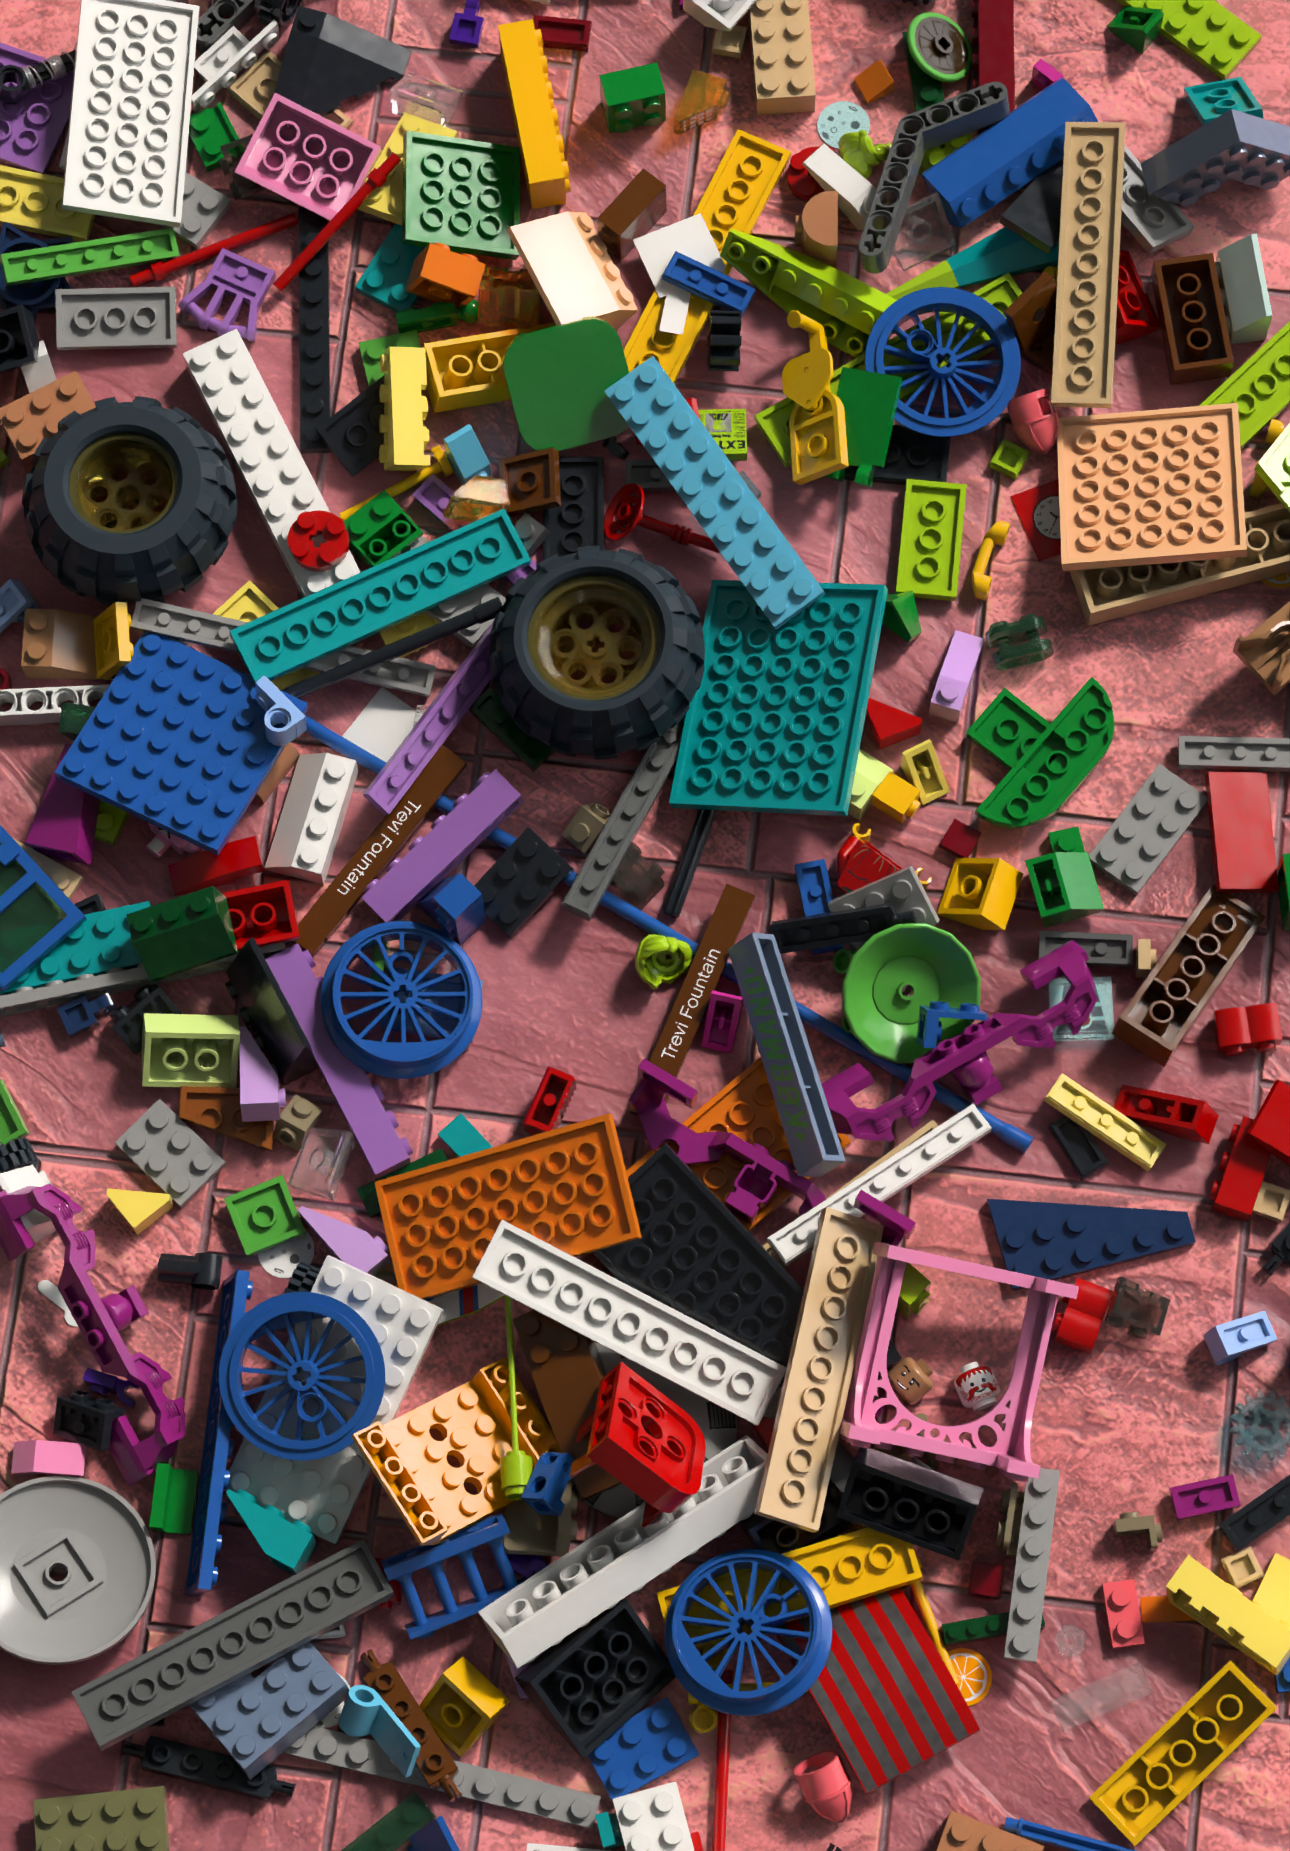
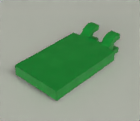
M842 367L836 396L842 401L845 411L848 465L859 467L856 472L855 483L872 487L875 466L884 468L903 379L897 376ZM845 468L828 474L825 477L843 482Z

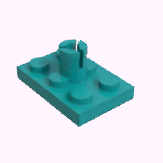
M1242 77L1184 87L1185 100L1202 126L1230 109L1263 118V108Z

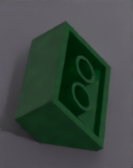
M214 886L127 914L132 943L152 982L238 954L226 896Z

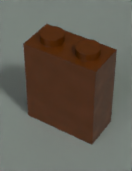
M644 168L597 218L598 236L605 243L608 255L610 257L615 256L620 261L635 247L633 239L646 235L667 212L666 185Z

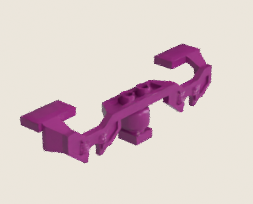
M1071 940L1019 970L1022 978L1035 990L1063 975L1071 986L1062 1002L1037 1016L995 1013L988 1017L987 1020L968 1026L964 1032L940 1042L936 1048L915 1059L911 1076L902 1094L878 1108L856 1107L849 1098L874 1083L871 1074L859 1062L822 1083L821 1085L836 1132L852 1135L855 1139L872 1141L894 1140L895 1138L891 1131L893 1121L896 1118L905 1117L912 1129L918 1126L936 1094V1089L932 1082L950 1071L953 1077L960 1083L963 1093L975 1105L1002 1091L999 1080L992 1074L993 1066L986 1050L1009 1037H1012L1013 1041L1020 1046L1053 1048L1056 1044L1052 1034L1058 1025H1068L1071 1034L1074 1036L1079 1033L1083 1023L1087 1021L1098 998L1094 991V980L1086 964V961L1089 960L1086 951Z
M646 1059L642 1060L638 1066V1077L642 1080L630 1097L629 1102L638 1111V1117L650 1149L656 1153L663 1142L674 1141L679 1147L678 1156L686 1165L718 1163L724 1152L745 1164L734 1182L735 1193L732 1191L725 1201V1206L734 1216L752 1226L758 1216L759 1208L767 1205L776 1191L777 1184L804 1200L798 1210L800 1216L826 1200L825 1195L812 1181L804 1176H798L797 1172H795V1166L783 1159L780 1161L775 1160L769 1156V1151L757 1143L751 1145L736 1135L727 1132L696 1133L671 1118L664 1100L666 1094L692 1108L697 1101L698 1091ZM860 1190L855 1198L854 1207L884 1226L881 1243L899 1246L904 1237L906 1239L910 1238L916 1222L865 1191Z
M50 1183L42 1187L26 1186L7 1194L6 1190L1 1191L0 1245L8 1260L17 1259L35 1246L21 1220L22 1216L36 1209L51 1219L65 1246L64 1266L58 1290L102 1372L124 1377L139 1386L155 1414L154 1435L139 1442L126 1415L112 1421L109 1450L128 1486H131L155 1472L154 1465L171 1458L174 1455L178 1441L185 1437V1401L182 1397L176 1400L168 1399L162 1389L163 1383L172 1379L170 1373L163 1370L158 1363L141 1352L130 1355L119 1334L149 1312L134 1285L118 1294L99 1297L86 1273L93 1269L95 1265V1233L93 1229L84 1232L76 1229L73 1224V1215L83 1210L80 1205L71 1200L70 1196Z

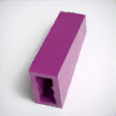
M65 743L55 770L72 744ZM53 773L25 843L47 857L90 865L93 856L100 799L55 778V773Z

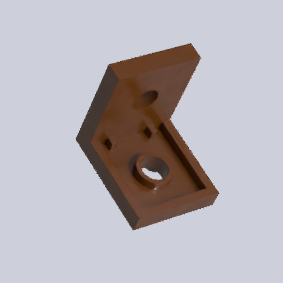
M1044 272L1004 311L1009 327L1016 336L1020 356L1052 376L1057 287L1053 276Z

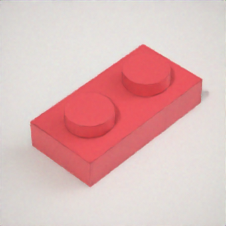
M1135 1579L1102 1583L1111 1648L1119 1649L1144 1645L1145 1640Z

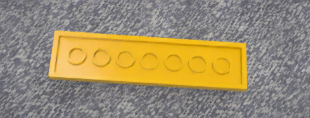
M870 1528L860 1529L781 1554L795 1561L810 1573L822 1589L830 1609L923 1580L913 1544ZM752 1569L735 1570L744 1610L746 1609ZM758 1570L752 1610L773 1577V1572ZM730 1572L714 1579V1581L739 1613ZM781 1577L772 1593L782 1597L794 1585ZM710 1583L697 1595L729 1615L734 1616ZM680 1586L657 1592L665 1623L671 1601ZM798 1593L786 1602L789 1612L807 1607L801 1593ZM693 1601L687 1615L688 1617L729 1622ZM779 1603L769 1604L765 1609V1615L768 1617L779 1615L782 1605ZM685 1623V1630L690 1638L724 1630V1628ZM747 1624L741 1627L746 1634L753 1632ZM726 1637L698 1644L695 1647L699 1650L708 1644L721 1642Z

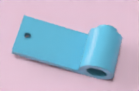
M364 1685L351 1687L339 1717L338 1724L340 1728L352 1737L371 1734L405 1777L411 1776L421 1745L374 1689Z

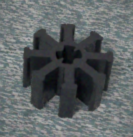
M710 310V317L708 319L709 336H707L708 371H739L742 336H740L742 324L740 311Z

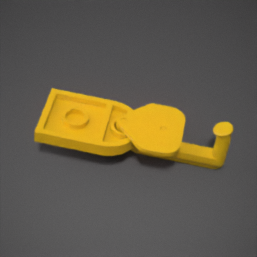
M793 310L787 316V323L791 328L799 327L809 332L810 352L791 359L785 365L782 371V385L784 395L796 402L789 421L793 482L803 485L849 467L845 411L840 398L831 393L830 381L834 374L833 359L827 348V336L824 326L801 314L799 311Z

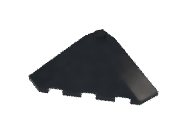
M299 6L290 31L274 93L324 117L334 110L340 109V102L355 96L359 100L376 92V85L390 78L393 83L403 79L411 56V50L328 13Z

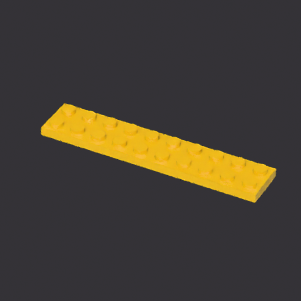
M737 129L694 215L701 213L720 254L728 232L731 229L749 235L752 234L791 158V151ZM722 258L726 266L723 274L730 276L734 267ZM655 289L623 351L629 372L654 356L675 385L710 316V310H713L715 305L691 294L683 334L663 332L659 329L666 296L659 298Z

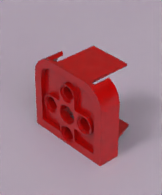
M620 1362L600 1380L595 1410L578 1428L577 1443L590 1430L591 1435L587 1453L572 1462L569 1476L572 1478L595 1463L646 1501L642 1520V1527H645L661 1512L672 1513L677 1511L698 1492L701 1486L706 1443L701 1429L687 1412L623 1362Z

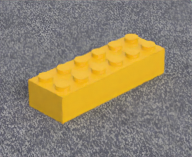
M533 19L498 25L500 53L531 209L566 204V192H571L568 163L564 158L562 134L559 133L557 109L554 108V95L551 81L549 82L548 64L546 55L543 53L541 30H535Z

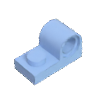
M9 579L0 588V633L12 622H23L25 609L39 608L38 603L25 585L16 579Z
M265 675L255 682L257 694L255 698L258 704L267 711L264 722L268 741L273 745L283 746L303 734L307 730L306 716ZM279 723L286 725L285 727L279 729L273 727L274 725Z
M1265 1311L1217 1325L1203 1335L1216 1365L1229 1362L1245 1352L1270 1345L1278 1340Z

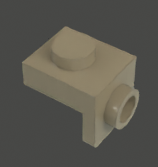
M598 803L583 805L561 835L584 854L588 853L596 843L610 817V813L604 806Z
M295 1095L280 1114V1120H277L273 1137L284 1145L300 1151L306 1135L320 1119L323 1109Z
M1128 1512L1120 1514V1519H1115L1112 1524L1114 1537L1146 1534L1149 1552H1156L1158 1543H1162L1160 1523L1155 1524L1154 1515L1139 1517L1138 1512Z

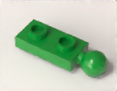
M473 299L468 305H460L455 308L454 302H437L432 304L431 307L421 309L410 307L395 314L399 333L417 330V333L457 326L458 319H462L467 323L477 322L481 318L483 310L481 304Z

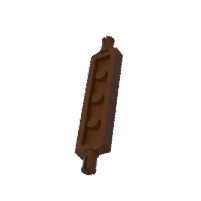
M367 1650V1655L364 1652L360 1656L370 1671L363 1678L364 1683L381 1696L421 1745L415 1765L430 1789L442 1787L450 1802L455 1801V1796L459 1799L462 1793L453 1781L459 1772L455 1762L393 1663L390 1661L389 1663L380 1664L373 1650Z

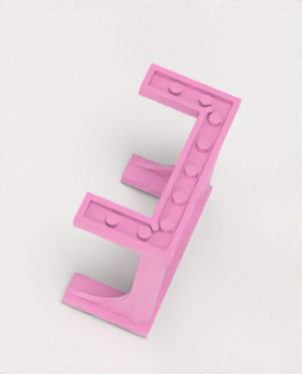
M875 1242L873 1254L878 1255L840 1428L842 1440H846L851 1445L870 1449L871 1443H873L874 1447L892 1450L893 1445L905 1447L904 1453L923 1457L924 1451L935 1453V1460L953 1464L955 1458L967 1460V1467L985 1470L986 1465H991L998 1468L997 1473L1003 1474V1476L1009 1477V1479L1028 1483L1029 1477L1038 1479L1041 1466L1032 1462L1030 1454L1032 1416L1058 1295L1077 1299L1079 1286ZM906 1262L1030 1289L1008 1387L1000 1401L988 1413L975 1421L956 1426H941L928 1423L909 1412L892 1390L887 1374V1351ZM880 1372L881 1379L877 1380ZM877 1388H883L886 1391V1396L873 1402L874 1395L878 1396ZM887 1404L893 1405L896 1409L894 1418L884 1424L877 1423L875 1420L877 1410ZM998 1414H1005L1001 1423H1005L1004 1430L994 1421L995 1416ZM901 1419H907L911 1423L908 1430H905V1426L892 1430ZM982 1425L990 1426L995 1432L996 1442L991 1447L983 1445L979 1440L978 1429ZM933 1428H937L939 1431L937 1437L930 1435V1431ZM923 1430L924 1436L916 1435ZM962 1432L970 1433L975 1447H972L970 1442L962 1439L963 1442H961L959 1435ZM946 1434H947V1436H948L950 1442H948V1441H943L944 1438H945V1436H946Z

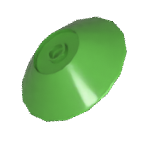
M927 923L897 924L872 935L853 955L842 981V1010L853 1036L873 1055L897 1064L914 1063L915 1059L934 1049L923 1048L916 1043L920 1005L930 1006V1001H941L949 1003V1007L960 1008L961 1003L977 1004L980 1008L981 978L970 951L952 933ZM910 985L911 992L908 995H903V987ZM939 1017V1021L942 1023V1036L940 1040H937L936 1047L940 1042L964 1032L968 1026L973 1024L974 1020Z

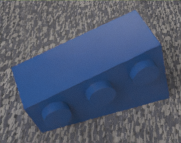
M461 873L443 879L417 904L440 926L438 928L439 931L449 936L460 946L486 922L482 893Z

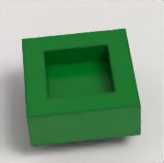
M1078 826L1048 833L1047 837L1052 853L1085 852Z

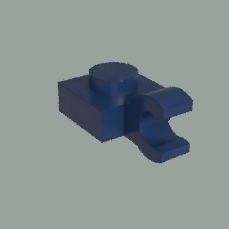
M109 994L102 995L91 1002L88 1001L86 995H83L57 1007L71 1038L99 1025L96 1016L107 1014L117 1009Z

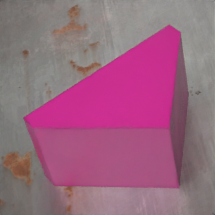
M712 990L701 1047L732 1053L742 1013L743 997Z

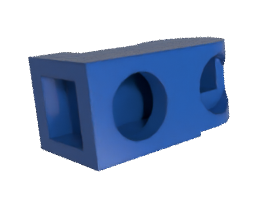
M545 1452L539 1457L521 1496L538 1515L561 1516L565 1506L561 1498L567 1486V1481L571 1479L569 1475L571 1464L574 1462L571 1454Z

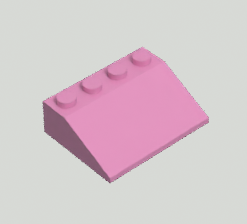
M274 93L235 173L330 221L364 184L367 175L371 172L382 151L381 146Z

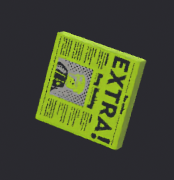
M746 409L698 410L700 421L729 461L747 460Z

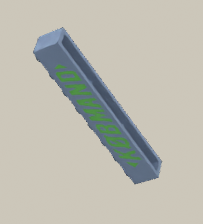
M752 932L730 947L728 953L797 1174L804 1177H822L846 1160L775 936L773 934Z

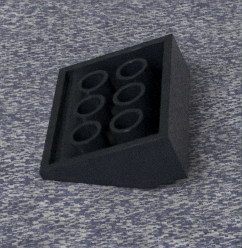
M254 937L248 939L226 971L229 981L225 983V986L233 1000L239 998L243 1008L239 1009V1012L246 1026L252 1024L257 1034L252 1037L262 1052L267 1051L271 1059L269 1061L270 1065L285 1086L313 1072L318 1067L311 1045Z
M623 1598L616 1606L605 1610L593 1618L586 1626L576 1629L564 1637L559 1644L548 1648L517 1675L515 1680L532 1704L576 1753L584 1759L675 1679L676 1675L672 1670L669 1659L627 1599Z

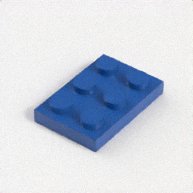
M666 1697L629 1718L588 1755V1758L612 1800L613 1798L637 1791L698 1757L699 1753L669 1698Z

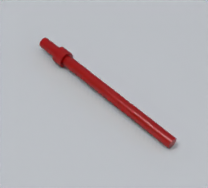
M394 152L378 169L374 168L367 175L368 180L273 283L278 290L282 292L377 187L380 189L388 180L386 177L401 161Z
M292 213L165 263L161 261L151 264L149 269L129 276L130 282L133 287H136L154 279L156 282L167 278L169 273L219 255L222 248L228 251L297 225L298 220L295 213Z
M724 1670L720 1679L725 1684H733L734 1671ZM723 1712L718 1713L712 1851H725L731 1714Z

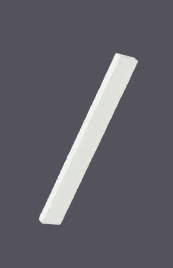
M974 1104L970 1105L768 1237L767 1243L786 1267L813 1249L823 1208L829 1207L860 1218L865 1213L854 1207L855 1198L860 1190L865 1191L881 1202H885L990 1133L992 1127Z

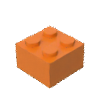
M430 243L414 259L405 291L435 303L454 302L455 308L460 307V305H468L477 295L486 264L479 262L478 258L466 253L460 255L450 251V247L445 244Z

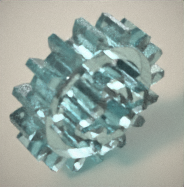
M1258 1390L1255 1396L1256 1399H1253L1249 1394L1245 1395L1244 1401L1246 1405L1237 1403L1235 1409L1240 1414H1232L1230 1417V1421L1237 1423L1236 1426L1230 1429V1434L1239 1435L1235 1445L1244 1444L1246 1448L1243 1454L1245 1455L1251 1451L1256 1452V1460H1260L1263 1454H1267L1269 1461H1272L1276 1451L1283 1457L1287 1453L1284 1445L1290 1447V1406L1286 1407L1284 1405L1287 1397L1284 1395L1277 1400L1273 1390L1270 1391L1267 1397H1264L1262 1391ZM1262 1405H1268L1277 1410H1267ZM1248 1412L1252 1421L1251 1426L1245 1430L1244 1419ZM1261 1420L1264 1423L1271 1422L1272 1425L1269 1430L1267 1428L1262 1430L1259 1428ZM1285 1421L1286 1432L1282 1439L1279 1426ZM1254 1440L1265 1441L1268 1446L1257 1444Z

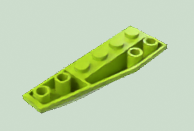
M731 229L728 232L720 254L725 261L789 314V312L796 310L822 324L826 332L827 343L855 358L866 353L867 342L876 321L890 305L897 301L851 275L817 259Z

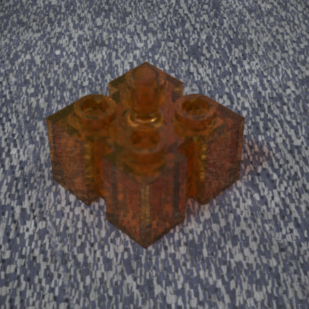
M485 267L479 286L478 323H485L490 327H499L505 321L504 330L516 329V327L528 329L538 326L543 298L528 270L508 271V268Z

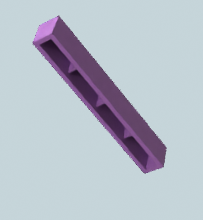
M297 943L265 959L307 1037L316 1064L375 1178L379 1179L411 1163L409 1155L413 1154V1151L405 1137L399 1139L395 1131L399 1124L391 1110L385 1112L381 1104L385 1097L377 1083L371 1085L367 1074L370 1072L360 1068L344 1056L327 1032L320 1004L323 978L322 976L315 977L311 968L316 965L308 949L302 952Z

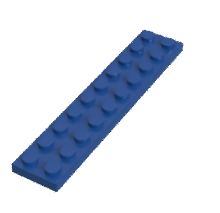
M236 1270L223 1281L185 1587L186 1596L198 1597L210 1591L211 1586L216 1585L218 1577V1567L214 1566L215 1554H219L222 1544V1535L218 1534L219 1522H223L226 1512V1503L222 1502L223 1490H227L230 1471L226 1470L227 1458H231L234 1440L229 1438L231 1426H234L225 1410L220 1394L219 1364L228 1336L239 1320L247 1313L245 1312L246 1300H250L253 1290V1282L249 1281V1271Z

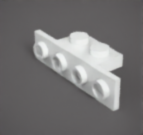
M275 20L268 24L251 41L233 26L195 61L194 71L206 82L192 95L191 108L195 112L201 107L205 108L210 105L215 99V94L222 87L227 88L235 81L236 74L239 71L252 66L258 58L257 55L264 48L269 49L277 42L279 27Z

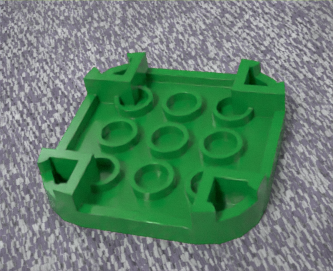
M588 316L531 333H522L514 337L512 342L506 347L502 358V370L504 371L518 429L524 441L533 449L539 451L554 447L557 451H562L616 436L629 427L605 393L607 388L629 373L621 340L616 330L605 320Z

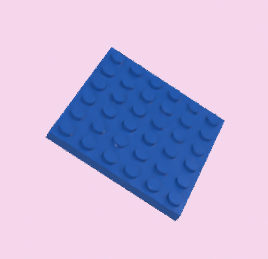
M144 631L133 648L131 662L120 668L54 773L55 778L218 856L286 745H273L266 738L264 717L267 711L258 704L255 698L257 696L256 686L249 675L165 635ZM281 691L305 715L308 710V703ZM279 723L274 725L273 727L279 729L285 727L286 725Z

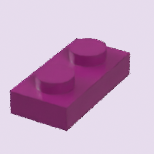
M1233 1474L1175 1486L1169 1489L1177 1521L1235 1509L1241 1506Z

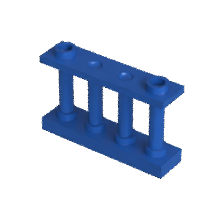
M501 1513L479 1521L436 1545H419L381 1560L388 1581L393 1579L399 1581L414 1620L405 1624L410 1639L428 1638L435 1633L436 1629L477 1614L478 1611L526 1581L525 1578L516 1580L505 1552L502 1540L504 1535L509 1534L510 1531ZM483 1543L490 1545L504 1582L503 1586L488 1592L485 1590L472 1555L473 1547ZM453 1555L460 1557L474 1595L473 1598L458 1604L455 1603L441 1565L443 1559ZM423 1567L430 1570L444 1608L428 1616L424 1613L411 1578L413 1571Z

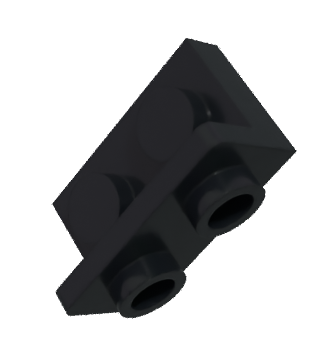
M146 984L133 995L135 1000L127 1007L121 1005L110 1015L111 1020L107 1023L110 1029L115 1031L135 1055L142 1050L144 1013L182 1014L160 986L156 984L151 986Z
M81 1390L71 1391V1395L57 1397L53 1434L98 1451L108 1450L113 1418L123 1416L125 1409L115 1406L112 1400L92 1398L89 1392Z

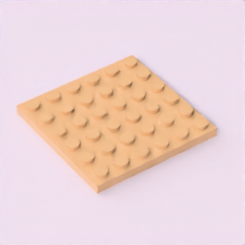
M1238 403L1058 418L1057 452L1062 571L1247 557Z

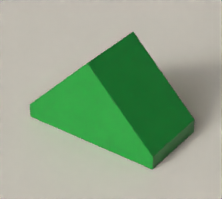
M1124 6L1107 25V28L1143 54L1160 34L1164 13L1160 9Z

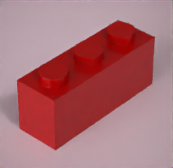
M1243 1116L1240 1125L1233 1124L1228 1141L1233 1142L1230 1153L1224 1152L1218 1170L1224 1171L1221 1182L1214 1181L1209 1199L1214 1200L1211 1210L1248 1222L1271 1152L1247 1134L1254 1119Z

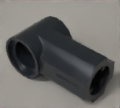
M161 1253L158 1262V1281L191 1284L192 1287L203 1290H218L223 1257L212 1253H196L195 1256Z

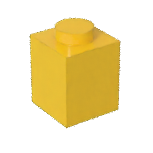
M889 771L873 793L871 804L903 824L907 817L912 819L921 806L919 802L920 790Z

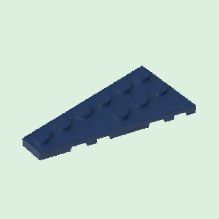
M987 1199L986 1201L1005 1269L1049 1280H1058L1195 1245L1196 1243L1187 1212ZM1010 1284L1012 1291L1025 1288Z

